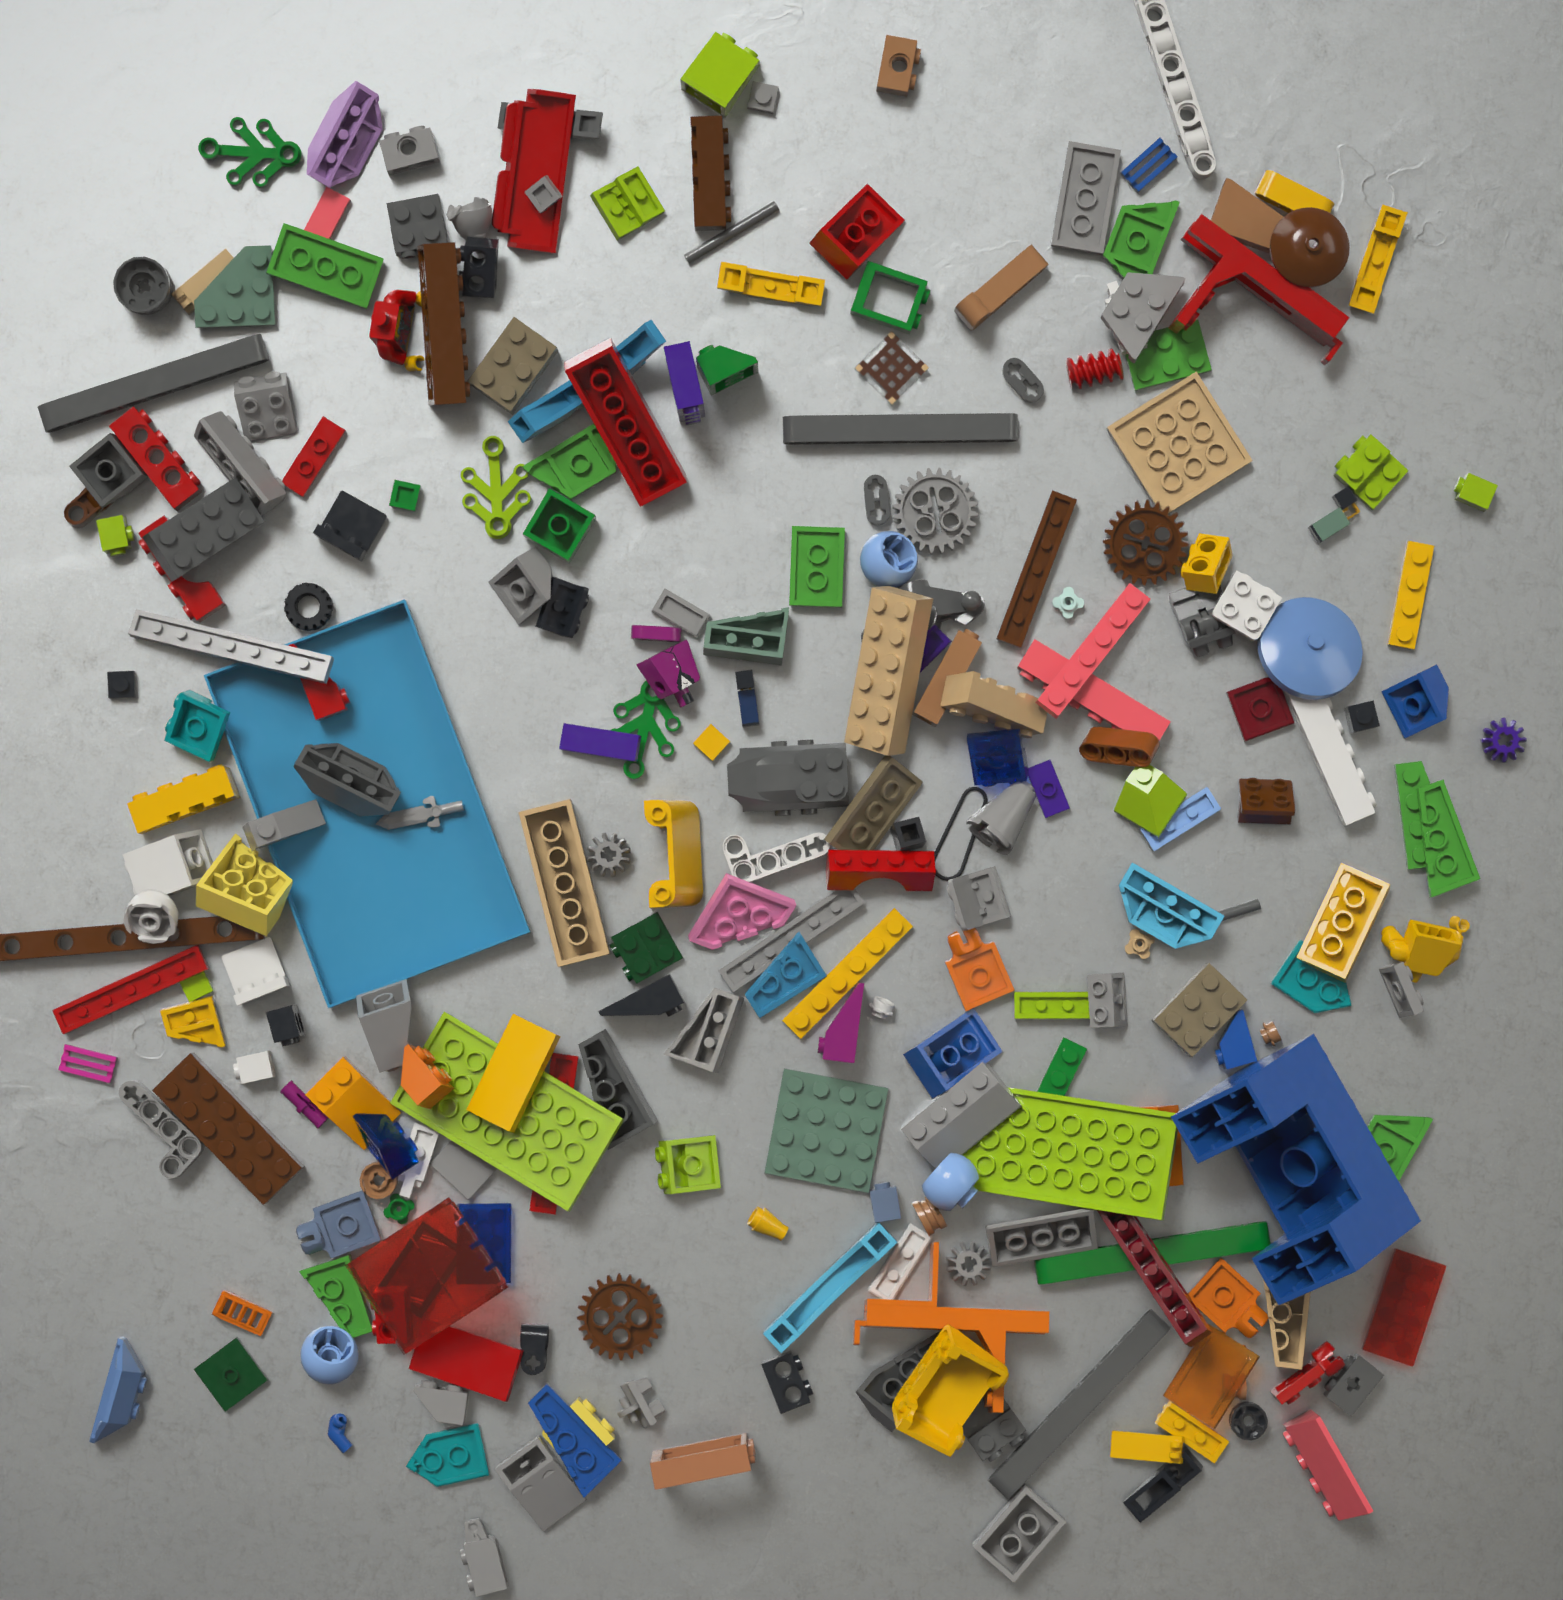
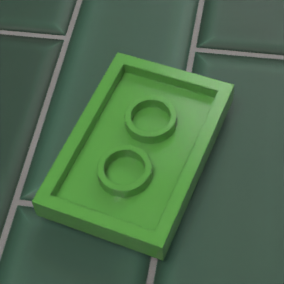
M1198 319L1187 331L1181 329L1177 334L1168 327L1155 330L1147 343V348L1143 349L1135 364L1128 358L1129 354L1125 355L1134 391L1184 379L1196 371L1198 374L1212 371Z
M792 526L789 606L842 608L845 528Z

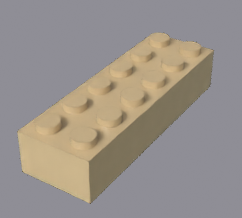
M891 586L872 587L844 739L845 743L887 756L905 753L933 598Z
M568 799L519 812L557 966L562 967L609 955L610 950L572 800Z

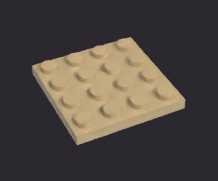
M1197 371L1106 428L1154 505L1157 501H1160L1161 510L1168 505L1170 506L1168 514L1253 461Z

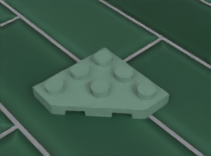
M271 245L244 246L194 300L195 328L275 326L273 276L266 274L272 257Z

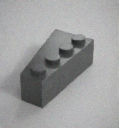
M606 1029L578 1044L587 1078L590 1081L594 1101L624 1119L608 1146V1150L658 1122Z

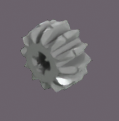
M602 833L604 842L600 843L594 837L592 840L598 847L595 849L588 846L587 850L594 852L595 856H589L586 859L588 862L597 860V863L591 868L593 871L603 866L600 876L604 877L607 868H610L611 876L615 877L614 867L617 866L621 872H624L625 868L620 862H631V859L622 857L623 854L630 853L631 848L621 850L620 847L626 843V840L623 838L616 844V833L612 834L611 841H608L606 833ZM610 847L611 851H616V858L612 857L614 859L612 862H608L606 858L602 859V852L605 853L604 849Z
M962 1241L960 1242L961 1252L955 1247L951 1248L956 1258L950 1256L946 1258V1261L955 1263V1265L947 1268V1272L957 1270L958 1272L952 1277L953 1281H957L962 1275L963 1286L967 1285L968 1278H971L972 1284L975 1286L977 1285L975 1276L979 1275L981 1279H986L981 1269L991 1270L990 1265L982 1264V1262L990 1260L991 1257L989 1254L980 1257L985 1247L980 1246L975 1252V1241L970 1242L969 1249H966V1245ZM970 1256V1259L973 1260L974 1258L976 1263L972 1265V1270L967 1271V1268L963 1269L961 1264L965 1263V1257Z

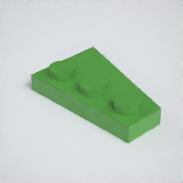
M351 1254L299 1271L303 1278H306L312 1286L316 1296L325 1304L330 1311L329 1314L340 1328L350 1333L353 1338L372 1332V1319Z

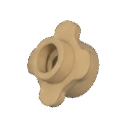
M1138 929L1131 930L1129 942L1125 945L1126 953L1137 954L1142 959L1148 958L1150 956V946L1155 942L1154 936L1142 934ZM1139 941L1142 942L1140 947L1137 945Z

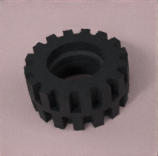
M306 582L296 585L288 592V596L285 598L284 611L286 617L295 627L301 630H318L320 627L325 626L332 616V599L328 592L317 584ZM305 596H313L319 602V611L314 617L305 618L298 612V603Z

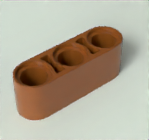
M1092 727L1080 745L1079 752L1083 758L1092 762L1147 767L1159 749L1160 742L1155 735L1148 732Z

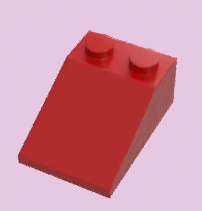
M866 184L819 230L809 244L848 280L898 229L905 219L869 184Z

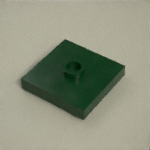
M238 1337L194 1368L196 1374L224 1412L269 1380Z

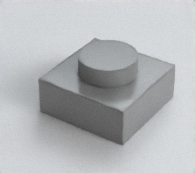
M753 81L747 109L773 114L779 86Z
M548 175L542 177L525 191V194L539 213H543L563 197Z

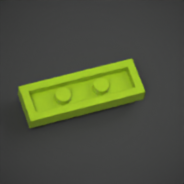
M1014 992V1019H1090L1088 992Z

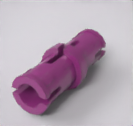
M292 1080L280 1091L297 1108L296 1111L299 1114H304L317 1129L329 1119Z

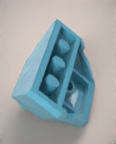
M1131 863L1119 884L1129 922L1175 949L1212 939L1225 917L1134 863Z

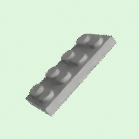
M1069 141L1051 246L1103 255L1121 150Z

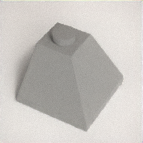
M537 547L516 557L488 582L518 625L523 623L551 597V567Z

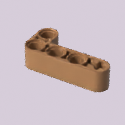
M1031 244L976 292L970 293L958 303L954 312L973 331L1045 270L1049 264Z

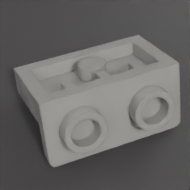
M1124 972L1088 975L1090 1027L1126 1026L1127 1011Z

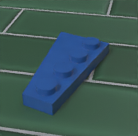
M547 1383L528 1404L551 1440L570 1476L578 1486L583 1498H585L622 1459L609 1445L606 1446L569 1404Z

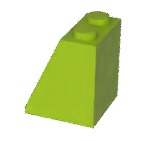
M715 32L681 77V90L726 118L760 66V60L757 59L758 54L750 48L745 47L742 49L735 45L736 40L724 32L720 35Z

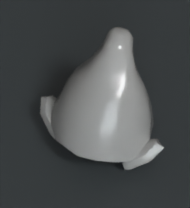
M474 197L472 203L464 206L458 205L454 207L449 205L446 215L448 220L452 221L459 235L465 240L467 237L486 238L492 218V208L486 198Z

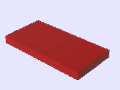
M424 1318L409 1369L508 1402L524 1350L429 1318Z

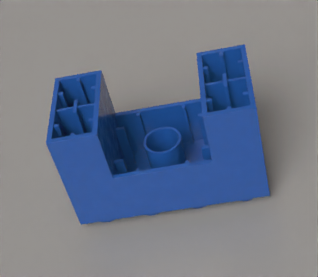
M1314 1033L1238 1070L1171 1116L1197 1164L1235 1146L1285 1234L1252 1258L1278 1305L1358 1271L1421 1222L1407 1194L1404 1192Z

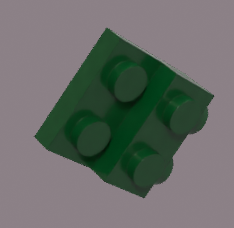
M658 912L612 936L613 943L609 944L616 959L621 956L626 966L622 967V970L629 982L635 980L636 984L683 959Z

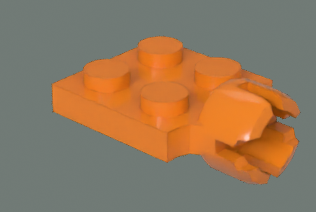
M976 928L963 931L967 943L964 944L959 932L955 931L948 936V943L953 956L950 960L945 961V964L965 1011L1015 991L994 941L983 943Z
M1222 1258L1212 1266L1188 1293L1195 1306L1225 1333L1228 1329L1234 1327L1245 1337L1252 1338L1259 1331L1248 1320L1252 1317L1263 1327L1269 1319L1267 1313L1256 1303L1257 1297L1261 1293Z

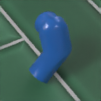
M342 1413L334 1414L329 1420L328 1437L342 1453H345L353 1444L344 1435L347 1417Z

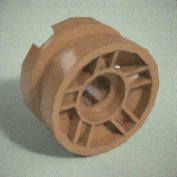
M383 1161L373 1162L363 1169L359 1179L360 1187L370 1198L383 1199L391 1195L396 1189L398 1174L389 1163ZM376 1175L384 1177L382 1185L375 1184L374 1177Z
M926 1197L921 1202L917 1200L912 1203L928 1236L934 1234L938 1228L943 1229L947 1227L939 1209L932 1205Z

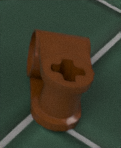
M85 487L75 499L67 504L64 509V517L71 526L83 528L96 516L107 510L114 502L102 508ZM74 509H83L84 515L81 520H71V512Z

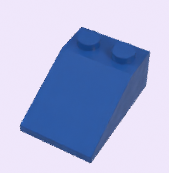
M973 1008L903 1055L933 1099L953 1087L980 1063L989 1062L1003 1051Z

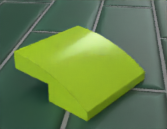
M639 166L618 176L613 182L592 192L590 195L616 240L627 236L665 212Z

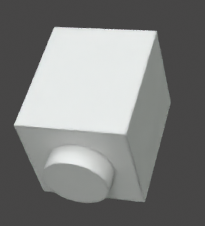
M270 1051L237 1057V1063L233 1064L236 1079H241V1084L276 1077Z

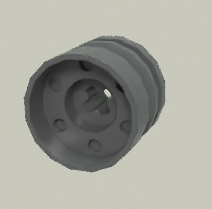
M145 256L133 257L123 262L117 269L113 279L114 292L118 301L130 311L140 315H152L163 310L170 302L171 293H173V281L169 272L156 260ZM149 280L150 291H143L141 294L139 283H146Z

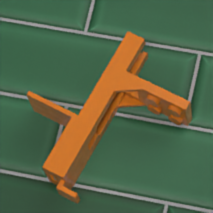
M933 1242L930 1244L928 1301L864 1300V1321H854L853 1345H860V1327L942 1330L946 1325H950L959 1331L975 1332L984 1349L1005 1365L1006 1333L1043 1335L1049 1333L1050 1311L937 1307L939 1242ZM1004 1386L996 1390L989 1388V1391L985 1393L984 1407H988V1413H1003Z

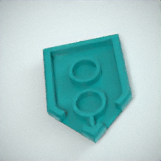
M1302 940L1297 942L1270 983L1313 1013L1352 1006L1347 983L1335 979L1296 958L1303 944Z
M475 1423L426 1434L406 1467L437 1487L489 1476V1468L479 1424Z

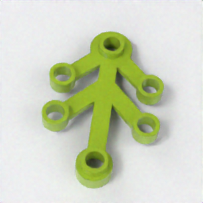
M489 436L483 441L482 449L489 457L490 486L480 479L476 471L471 467H466L461 471V479L463 482L471 484L491 501L492 513L479 504L478 498L472 493H468L463 497L462 504L466 509L473 510L485 521V530L490 537L503 539L511 531L510 520L522 507L530 504L531 496L526 490L518 491L515 495V501L504 512L502 501L521 480L527 479L529 474L526 472L525 476L519 477L516 474L517 469L525 464H518L514 467L512 475L501 486L499 456L503 453L504 444L499 437ZM491 443L498 444L496 452L489 451L488 447ZM466 471L473 472L474 476L471 480L464 478ZM526 494L528 496L527 502L520 503L518 501L519 495ZM468 497L475 499L473 506L466 505L465 501ZM495 522H502L503 529L500 531L494 530L493 525Z

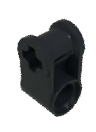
M521 1324L520 1347L521 1350H524L521 1358V1368L528 1375H537L546 1367L549 1342L548 1324ZM532 1355L535 1356L537 1361H540V1365L535 1367V1370H532L531 1365H527V1360L532 1359Z

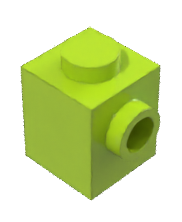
M119 515L96 520L103 552L106 554L110 553V556L114 557L126 554V549L132 548L131 542L135 541L132 526L127 525L125 516Z

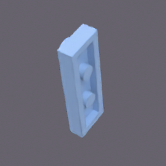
M1206 787L1182 802L1159 838L1142 828L1139 830L1151 849L1155 851L1218 812L1221 808L1209 788Z

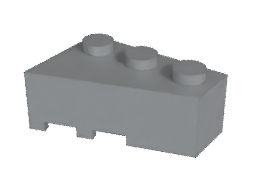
M714 988L695 1012L694 1017L679 1033L677 1039L665 1051L664 1055L718 1073L744 998Z

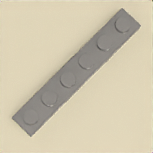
M856 889L853 891L836 890L718 971L732 992H735L763 973L798 932H800L807 943L865 902Z

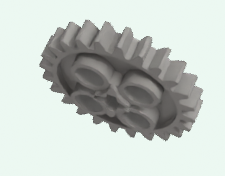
M927 468L926 476L924 477L920 471H917V480L915 481L913 478L908 477L907 480L910 486L907 487L901 484L900 489L904 494L895 495V498L901 501L900 504H894L892 507L899 511L898 514L893 516V519L901 520V523L896 526V530L904 529L903 535L906 537L910 536L913 545L916 542L920 543L919 551H922L925 546H929V552L932 554L934 548L938 547L942 554L945 545L954 550L953 542L956 541L962 545L964 542L961 535L967 537L971 535L966 528L976 526L970 520V518L978 517L977 512L971 511V508L978 505V502L970 501L975 492L967 493L965 491L969 486L968 482L963 485L959 484L961 475L952 479V470H949L944 476L942 475L941 468H938L934 475L931 469ZM930 488H934L937 508H942L943 510L939 512L938 516L941 527L940 534L936 532L934 514L928 512L932 508ZM943 489H949L953 492L954 498L950 502H943L939 498V492ZM922 493L927 497L928 502L925 506H916L913 502V496ZM947 515H953L957 518L958 525L955 528H947L943 523V518ZM922 519L929 520L932 529L927 533L919 531L917 528L918 521Z

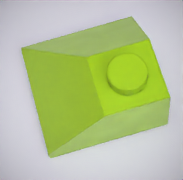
M1151 765L1135 767L1125 781L1114 812L1159 838L1186 798L1187 793Z

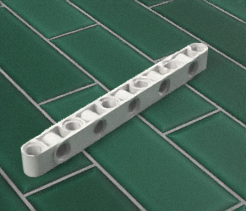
M1133 0L1190 172L1197 179H1206L1213 173L1216 160L1165 0ZM1153 10L1157 11L1161 19L1156 22L1151 21L1147 13ZM1167 60L1174 61L1177 65V70L1167 71L1163 63ZM1183 110L1192 112L1193 120L1188 122L1182 120L1180 112ZM1206 160L1209 163L1210 169L1204 172L1200 171L1196 166V162Z

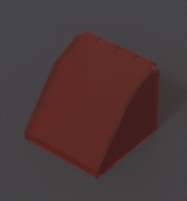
M450 1197L345 1265L403 1355L508 1288L506 1280L497 1267L489 1272L485 1270V1267L493 1261L483 1245L480 1244L473 1250L470 1247L478 1238L466 1221L458 1227L455 1224L456 1221L464 1216Z

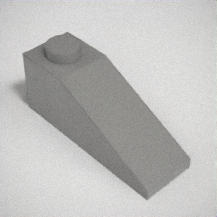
M317 799L250 821L242 828L251 851H255L325 825L326 822Z

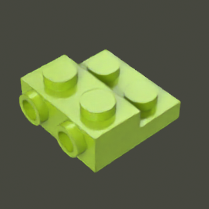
M1370 434L1367 438L1362 435L1352 446L1355 451L1349 458L1344 455L1334 467L1338 470L1333 476L1344 486H1349L1353 494L1373 510L1409 470L1390 454V450Z
M715 1135L658 1141L659 1147L655 1148V1159L658 1163H661L662 1173L658 1174L657 1181L659 1188L664 1190V1194L721 1188Z

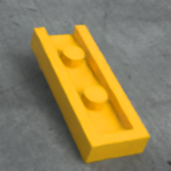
M1170 1400L1163 1406V1411L1157 1415V1420L1155 1421L1158 1426L1171 1435L1184 1436L1183 1443L1214 1464L1230 1442Z
M1113 1430L1110 1457L1182 1464L1184 1436Z

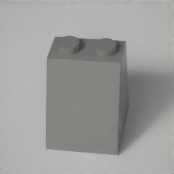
M407 979L356 996L359 1020L379 1073L395 1071L403 1065L404 1047L408 1042L412 1006Z

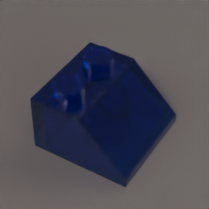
M357 1113L353 1115L365 1146L392 1180L419 1163L415 1154L418 1148L410 1137L406 1139L403 1136L405 1132L398 1121L392 1122L386 1114Z

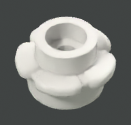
M875 996L873 1003H869V1007L873 1009L871 1012L873 1015L886 1019L887 1016L893 1015L894 1003L883 997Z

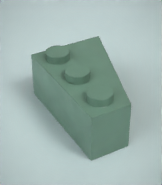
M789 607L772 612H759L750 616H737L707 622L703 655L782 666Z

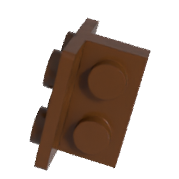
M1239 779L1238 823L1291 825L1292 816L1295 815L1291 780Z

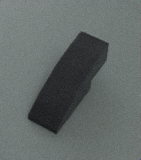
M1186 1446L1182 1449V1464H1163L1123 1501L1124 1505L1140 1523L1177 1494L1185 1484L1202 1471L1203 1465Z

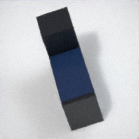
M752 670L735 672L737 690H741L738 691L742 727L759 726L755 689H751L755 688Z

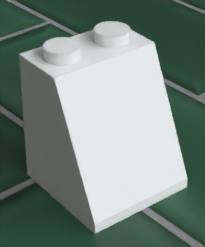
M201 829L175 834L122 854L125 860V869L129 873L133 884L135 896L147 890L160 891L171 896L194 888L213 864Z

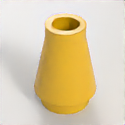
M757 1206L747 1222V1225L752 1227V1231L774 1237L780 1241L785 1237L789 1228L765 1207L762 1209Z

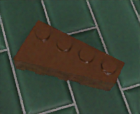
M722 116L690 117L695 231L726 230V223H731V207H726L725 196H731L730 180H725L724 170H730L729 154H724V144H729L728 128H723Z

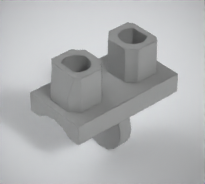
M648 1378L637 1381L632 1380L621 1385L620 1387L625 1397L619 1400L623 1407L617 1413L619 1418L627 1415L631 1423L639 1419L643 1428L657 1423L656 1419L665 1412V1409L658 1399L647 1405L643 1395L653 1390Z

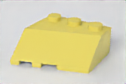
M234 834L197 883L196 907L267 936L280 918L293 880L271 862L267 863L259 857L258 851H251V848L242 843V838Z

